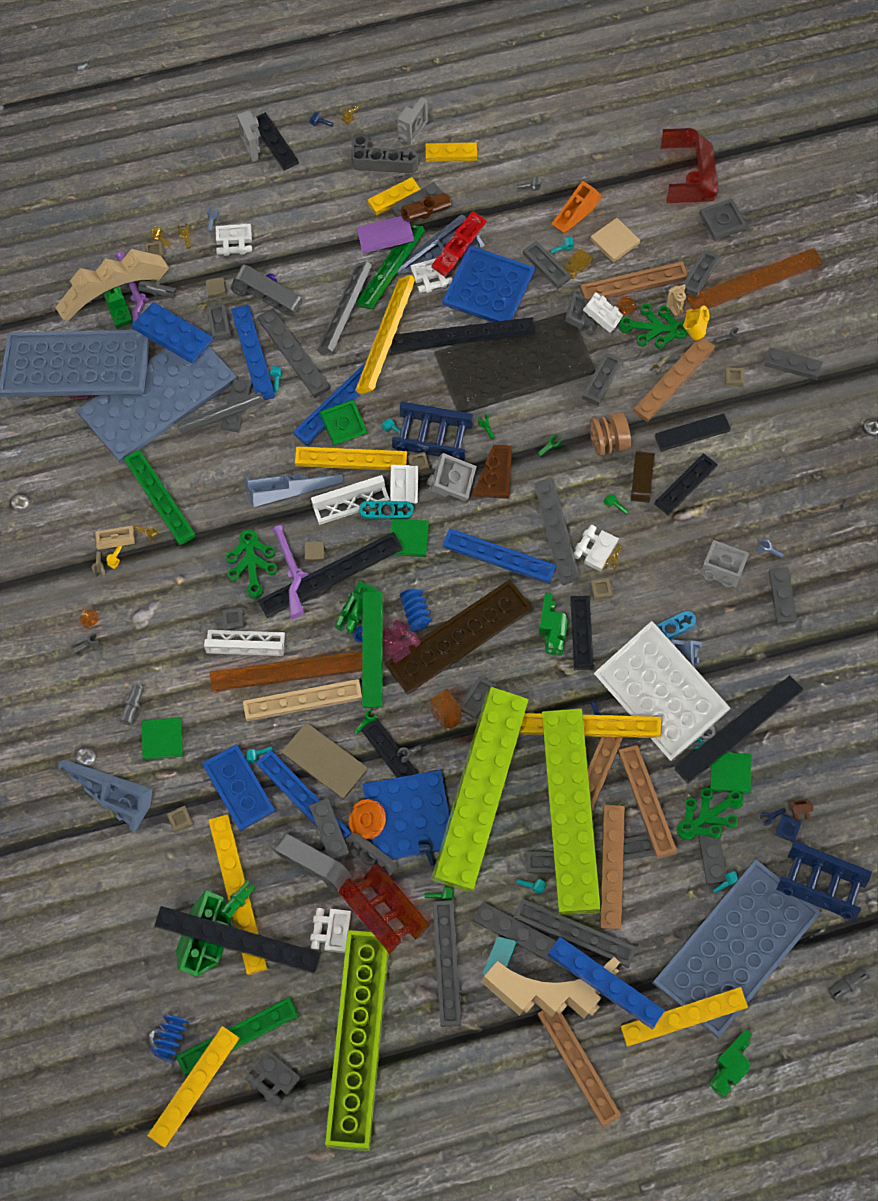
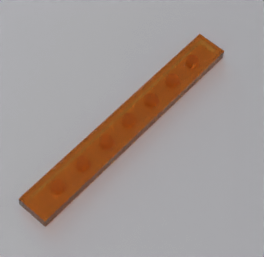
M815 248L701 291L698 297L688 296L687 302L692 310L699 309L703 305L709 309L820 266L823 261Z
M362 651L211 671V690L216 692L361 672Z

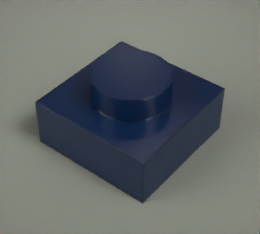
M782 815L775 836L794 843L801 822Z

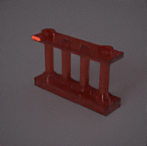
M379 864L372 866L364 877V881L355 885L348 878L338 890V893L389 954L393 953L402 942L400 938L410 933L416 940L430 926ZM371 886L378 896L368 900L361 891ZM382 902L391 910L383 916L374 908ZM397 917L404 927L394 931L387 922Z

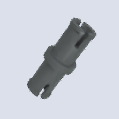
M143 280L139 283L146 286H139L140 292L151 293L157 297L160 295L172 299L175 298L176 294L168 292L176 293V287L173 288L161 285L159 282L151 283Z
M133 685L129 698L124 703L125 709L120 719V722L124 725H132L135 713L140 708L139 702L144 692V688L141 686Z
M861 967L849 977H843V981L828 989L829 994H832L833 1000L837 1001L848 992L855 991V987L870 979L869 974H866L865 968Z

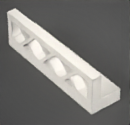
M377 476L312 497V507L319 525L358 513L360 506L354 504L358 498L366 499V501H390L383 476ZM382 491L383 499L376 500L372 498L374 493ZM342 503L349 505L345 511L337 510V507ZM366 506L362 511L370 509L369 506ZM327 509L331 513L329 516L321 518L319 511Z
M208 630L204 647L206 653L284 656L285 632ZM212 636H221L224 640L212 639ZM237 636V637H240L242 640H231V639H232L233 637ZM253 637H259L262 641H250V640H251ZM272 638H280V642L270 640Z

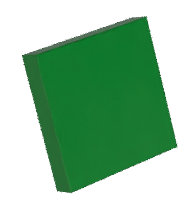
M354 400L319 412L333 447L368 433Z
M391 518L390 533H395L403 548L402 551L393 556L426 557L429 521Z
M181 717L142 721L143 760L183 757Z
M727 752L710 766V789L713 792L730 793L732 791H739L741 794H750L751 754Z

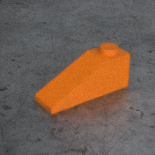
M582 181L551 224L565 234L592 212L603 196L596 189Z

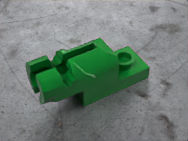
M120 286L104 292L103 295L116 329L132 324L133 321Z
M358 582L354 592H351L336 620V629L342 632L345 624L348 623L346 633L348 635L353 633L358 623H361L363 620V592L377 591L376 587Z
M545 593L539 635L545 637L546 653L561 656L566 638L567 618L564 613L554 612L555 601L552 600L553 594Z
M747 1029L715 1062L721 1070L718 1068L708 1084L721 1098H724L731 1091L728 1083L736 1086L749 1071L751 1063L739 1052V1050L744 1052L751 1044L749 1039L752 1034Z

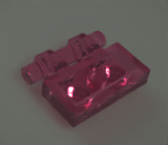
M395 620L392 623L395 627L393 631L388 627L383 630V652L394 663H397L411 653L409 646L412 644L418 646L420 640L413 631L408 630L406 624ZM403 635L405 638L400 640L399 637Z

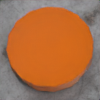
M370 799L359 801L354 805V810L349 815V827L352 833H357L366 840L374 839L384 829L386 822L385 811L379 802Z

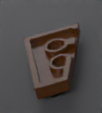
M493 445L485 467L478 478L477 485L472 492V497L509 499L512 446Z

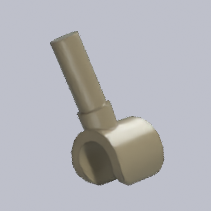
M665 355L660 362L652 363L650 371L658 368L656 375H660L661 367L669 356Z
M96 552V563L92 565L95 577H97L99 572H102L103 576L105 575V570L101 563V552Z

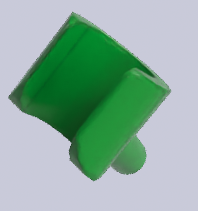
M484 414V421L478 417L479 427L484 428L490 439L493 440L495 437L489 426V417L487 414Z
M551 436L547 446L540 450L538 454L542 456L553 446L560 447L562 441L554 444V440L558 436Z
M614 494L608 495L603 500L608 508L614 505L624 514L629 512L619 504Z
M368 709L365 712L364 720L354 730L356 734L367 724L376 720L377 714L374 717H368L372 709Z
M444 887L442 893H425L424 897L451 901L454 891L451 888Z

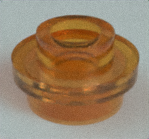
M629 296L622 297L617 305L619 311L624 314L632 313L636 306L635 301Z
M92 609L83 611L80 617L81 624L88 629L92 628L98 620L97 612Z

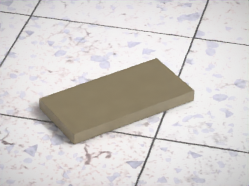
M307 722L281 752L282 755L343 800L368 771V767Z

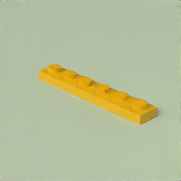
M296 447L295 466L390 470L391 465H407V451Z
M739 987L665 1011L653 1029H650L639 1020L620 1027L626 1045L629 1047L746 1009L748 1006L742 988Z
M223 1026L220 1028L147 1135L148 1137L166 1148L240 1039Z

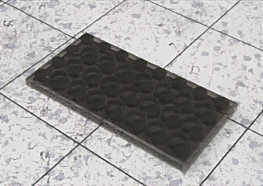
M567 312L535 321L534 335L462 343L434 351L436 361L456 411L467 413L594 374L596 371L578 328L565 322Z

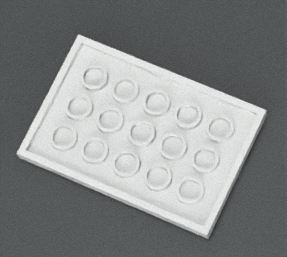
M653 621L646 625L594 673L631 716L661 717V738L651 739L670 761L678 757L731 709Z

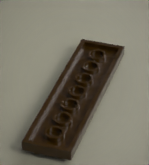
M509 579L386 661L385 666L408 695L530 613L533 607Z

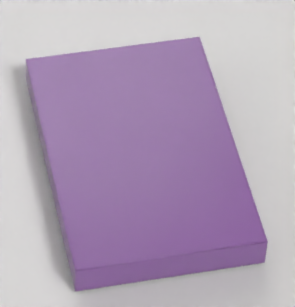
M401 216L357 227L363 253L414 241L410 222L404 221Z

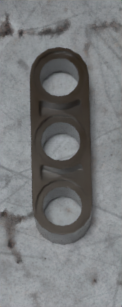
M636 451L630 501L650 502L655 453Z

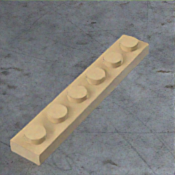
M359 679L245 700L243 705L246 721H253L362 700Z

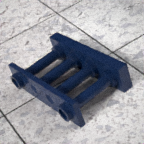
M401 401L400 417H403L404 420L400 437H392L393 449L415 453L425 452L427 455L438 457L444 453L465 461V449H461L465 429H472L473 414ZM412 419L422 421L417 441L407 439ZM430 422L440 424L436 444L425 442ZM448 425L458 427L454 447L443 446Z
M794 841L788 854V858L793 859L788 878L782 876L776 890L838 914L844 919L855 921L861 911L860 907L854 905L859 888L866 887L871 878L872 871ZM801 863L813 867L807 886L795 882ZM821 871L832 875L827 894L815 890ZM840 879L852 883L846 902L835 898Z

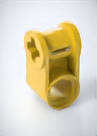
M705 305L699 309H688L686 311L683 327L694 341L702 339L706 334L710 315Z

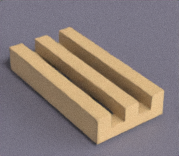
M133 525L95 532L97 550L135 544Z

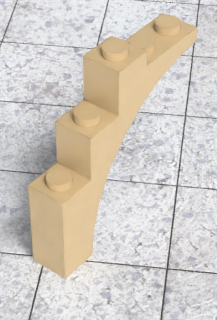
M131 249L121 262L105 259L96 271L79 268L70 280L72 287L55 308L63 320L69 321L85 304L109 289L138 280L159 281L169 267L160 255Z
M613 957L603 967L616 975L619 971L617 966L620 961ZM497 961L481 981L519 1016L523 1011L528 1013L535 1003L551 1017L556 1012L560 1015L567 1007V1004L584 1019L588 1014L593 1016L600 1007L597 1004L601 999L598 996L600 992L581 979L561 983L540 982L525 978Z

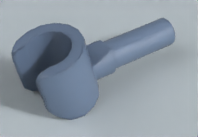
M208 207L209 224L207 231L212 232L213 222L218 218V210L216 208L214 212H211L210 207Z
M769 540L759 542L762 545L757 547L759 553L768 551L783 558L784 554L771 547Z

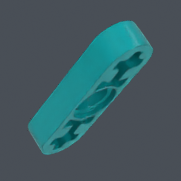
M364 501L359 507L360 516L367 520L409 519L414 511L413 505L407 501ZM369 506L370 509L375 510L376 506H379L378 515H375L376 511H370L367 515L362 509ZM389 506L392 512L389 515H384L381 512V508ZM394 506H397V510H402L403 506H407V509L410 511L407 512V515H403L402 511H397V515H394Z

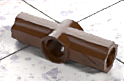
M445 193L432 197L424 196L420 201L402 206L400 209L401 217L407 222L418 218L427 219L433 213L450 208L451 198Z

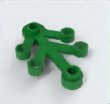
M645 303L641 305L640 313L646 316L651 323L632 321L629 317H623L619 321L618 326L622 333H629L632 329L650 330L646 335L641 334L637 337V344L640 347L646 346L650 340L662 332H668V334L655 339V346L658 349L664 348L674 338L683 339L688 335V332L683 327L684 322H677L670 315L669 308L665 305L659 307L658 315L664 318L670 325L663 324L651 311V306Z
M245 530L239 536L240 543L238 546L226 554V561L229 564L236 563L237 557L245 549L246 556L235 568H231L227 574L229 580L237 581L242 571L248 566L250 585L247 587V593L251 599H259L263 595V590L257 580L256 565L265 570L269 576H274L277 573V566L274 563H267L254 554V548L264 553L267 559L275 556V550L272 546H265L258 541L255 531ZM248 536L252 537L250 540L245 539ZM268 550L272 551L271 554H266ZM230 556H235L232 560L228 559ZM271 567L275 568L274 571H268ZM232 573H237L235 577L230 576ZM254 587L258 588L257 591H251Z
M710 788L702 789L700 816L693 820V812L697 809V802L693 798L686 799L685 819L678 824L677 834L683 840H691L695 835L709 836L713 839L720 838L722 835L720 826L736 828L738 818L733 814L728 815L726 818L716 816L728 808H741L744 804L743 795L739 791H732L728 794L725 801L709 810L710 801L713 799V791ZM703 824H711V825H712L710 828H702V827H700V826H702Z

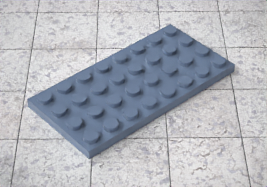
M135 330L8 333L0 379V397L144 394L150 339Z
M209 346L192 364L165 348L147 362L144 394L98 395L76 411L119 463H122L125 457L149 444L231 386L233 380L237 379V377Z
M755 860L654 980L653 984L680 1007L739 987L742 988L746 1003H748L820 915L821 911L811 903L785 895L781 891L776 890L781 879L759 861ZM742 1010L700 1024L719 1039Z

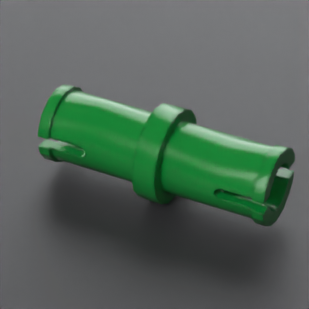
M246 880L239 890L230 896L231 899L219 911L224 916L229 910L225 916L227 920H230L234 913L245 905V900L255 891L256 888L253 884L246 890L251 882Z

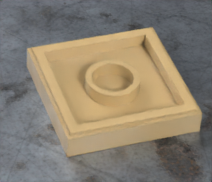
M618 218L590 237V240L613 263L640 244V239Z

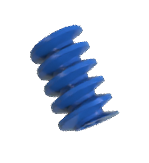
M408 589L401 592L399 596L402 598L401 602L404 605L403 609L406 612V618H408L407 622L410 625V631L418 632L425 629L432 621V618L427 617L430 611L425 610L428 605L423 603L426 601V598L422 596L424 591Z
M164 1015L163 1019L167 1023H160V1027L164 1031H157L156 1033L161 1039L153 1040L157 1047H150V1051L154 1056L173 1063L174 1061L169 1056L177 1055L173 1047H180L176 1039L184 1038L179 1032L186 1031L187 1029L182 1024L189 1022L175 1015Z

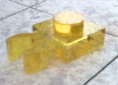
M579 248L568 260L569 265H566L564 269L567 272L571 271V279H574L577 271L583 273L593 262V257Z

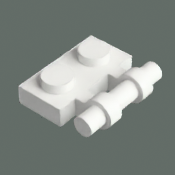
M251 224L216 226L217 245L223 244V247L216 248L217 255L224 254V256H230V254L240 253V255L252 253V245L245 246V243H252ZM239 243V246L229 247V244Z
M437 258L410 265L415 283L423 282L424 284L417 286L419 293H429L433 289L440 287L441 289L447 288V285L451 284L452 277L445 279L444 276L431 268ZM434 278H438L439 280L432 283L429 282V280Z
M595 292L583 311L611 333L621 320L623 314L618 311L619 309L616 306L613 307L607 302V298Z
M590 525L588 530L584 531L581 542L577 543L574 548V556L576 559H579L581 555L586 556L584 564L601 572L617 545L619 538L603 530L597 536L594 534L597 528L594 525ZM589 541L594 543L591 550L586 547Z
M317 908L316 916H313L314 930L310 936V941L312 942L311 949L319 950L320 943L323 942L325 943V951L345 953L351 911L330 909V915L327 917L324 916L325 909ZM324 924L328 925L327 935L321 934L322 925Z

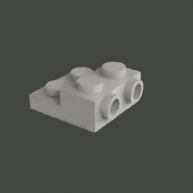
M421 97L417 103L413 104L412 109L406 107L403 112L399 113L397 117L398 125L396 126L399 133L397 136L399 142L411 146L428 122L427 99Z
M245 111L238 114L237 118L241 138L252 162L259 160L258 138L261 135L256 116L253 117L251 111Z
M442 453L433 461L432 468L435 470L427 482L430 485L429 491L444 497L451 495L466 501L469 498L477 466Z
M713 540L700 575H703L709 581L716 580L722 582L725 587H737L749 553Z

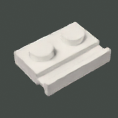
M390 466V501L418 503V466Z

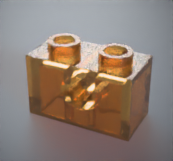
M448 689L430 699L431 713L444 731L448 728L452 729L459 724L461 708Z

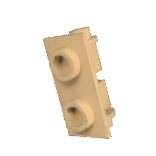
M685 284L675 286L668 292L666 306L676 317L683 314L682 307L686 299V294L684 293Z

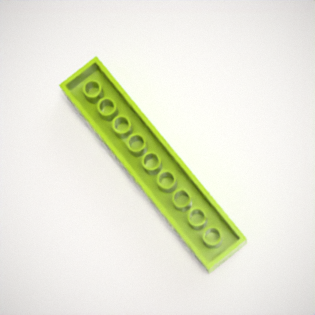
M490 687L486 692L431 881L468 893L474 890L529 699L494 687Z
M582 709L542 712L559 915L600 913Z
M347 930L325 1141L327 1148L370 1152L390 943L389 933Z

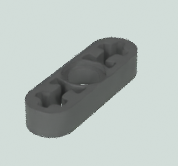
M351 833L344 840L348 851L380 876L388 878L396 871L395 862L361 835ZM367 852L372 854L373 859L367 855Z

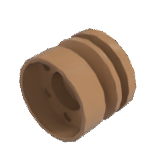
M623 412L610 414L609 423H607L604 416H600L599 421L596 417L590 419L591 441L598 456L605 455V451L607 454H611L612 445H614L617 452L631 449L630 430Z

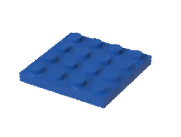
M469 246L442 303L444 306L490 322L513 320L533 277L535 267Z
M441 770L362 784L365 799L379 802L386 814L384 829L379 836L372 839L373 845L392 860L426 854V852H419L418 841L422 840L430 842L431 853L440 851L450 817Z

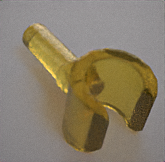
M357 104L349 111L344 110L342 120L346 124H350L354 118L352 116L353 113L360 106Z
M185 223V229H180L178 225L179 235L183 237L187 249L191 248L188 239L190 234L188 225Z
M154 226L151 230V237L154 240L162 241L166 246L170 247L171 243L161 236L162 229Z
M137 525L134 526V530L142 532L151 541H155L152 537L154 534H159L153 527L146 529Z
M618 545L614 554L607 558L606 566H608L610 561H614L613 569L617 567V558L622 546Z

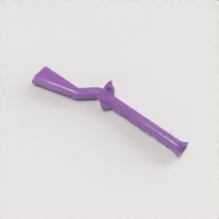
M118 252L115 255V258H117L118 261L121 262L125 256V253ZM135 281L128 283L133 294L131 300L137 303L132 312L133 322L140 316L139 314L144 303L151 301L149 298H146L145 294H140Z
M279 525L275 526L272 531L277 536L289 566L288 576L293 578L289 588L290 619L293 620L304 614L296 591L300 585L301 578L309 574L303 572L300 568L297 569L283 534V526Z

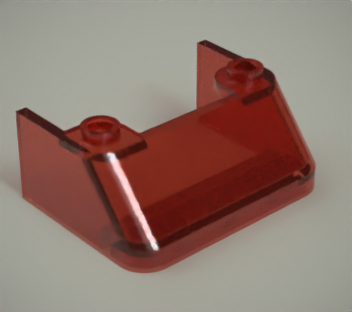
M693 128L663 129L660 149L695 148L698 170L687 174L686 183L669 184L666 203L714 201L718 196L719 189L712 143Z

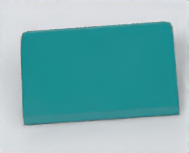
M497 936L482 975L485 976L497 961L508 967L517 942Z

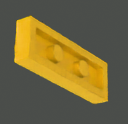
M477 142L426 143V162L477 161Z
M413 177L367 199V203L377 216L421 189Z

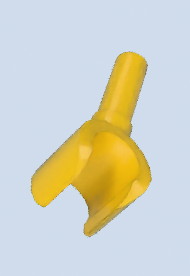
M118 546L113 554L107 556V565L113 569L120 562L116 557L123 546Z

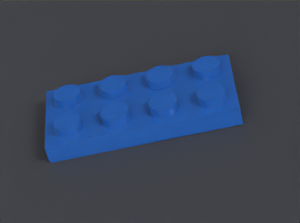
M154 302L132 323V329L191 364L213 341V337Z
M237 744L202 763L240 832L275 812Z

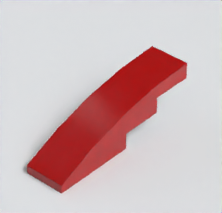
M472 211L454 233L452 239L443 248L442 253L433 262L431 268L446 277L487 221Z

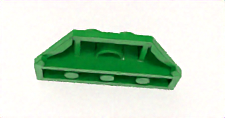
M204 890L189 911V914L231 926V921L225 918L228 911L224 916L219 912L225 906L224 897ZM181 935L176 949L177 968L182 972L198 977L219 964L224 948Z

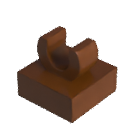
M808 799L788 801L789 810L793 813L794 820L799 821V815L802 813L805 814L807 821L810 820L809 812H814L811 801Z

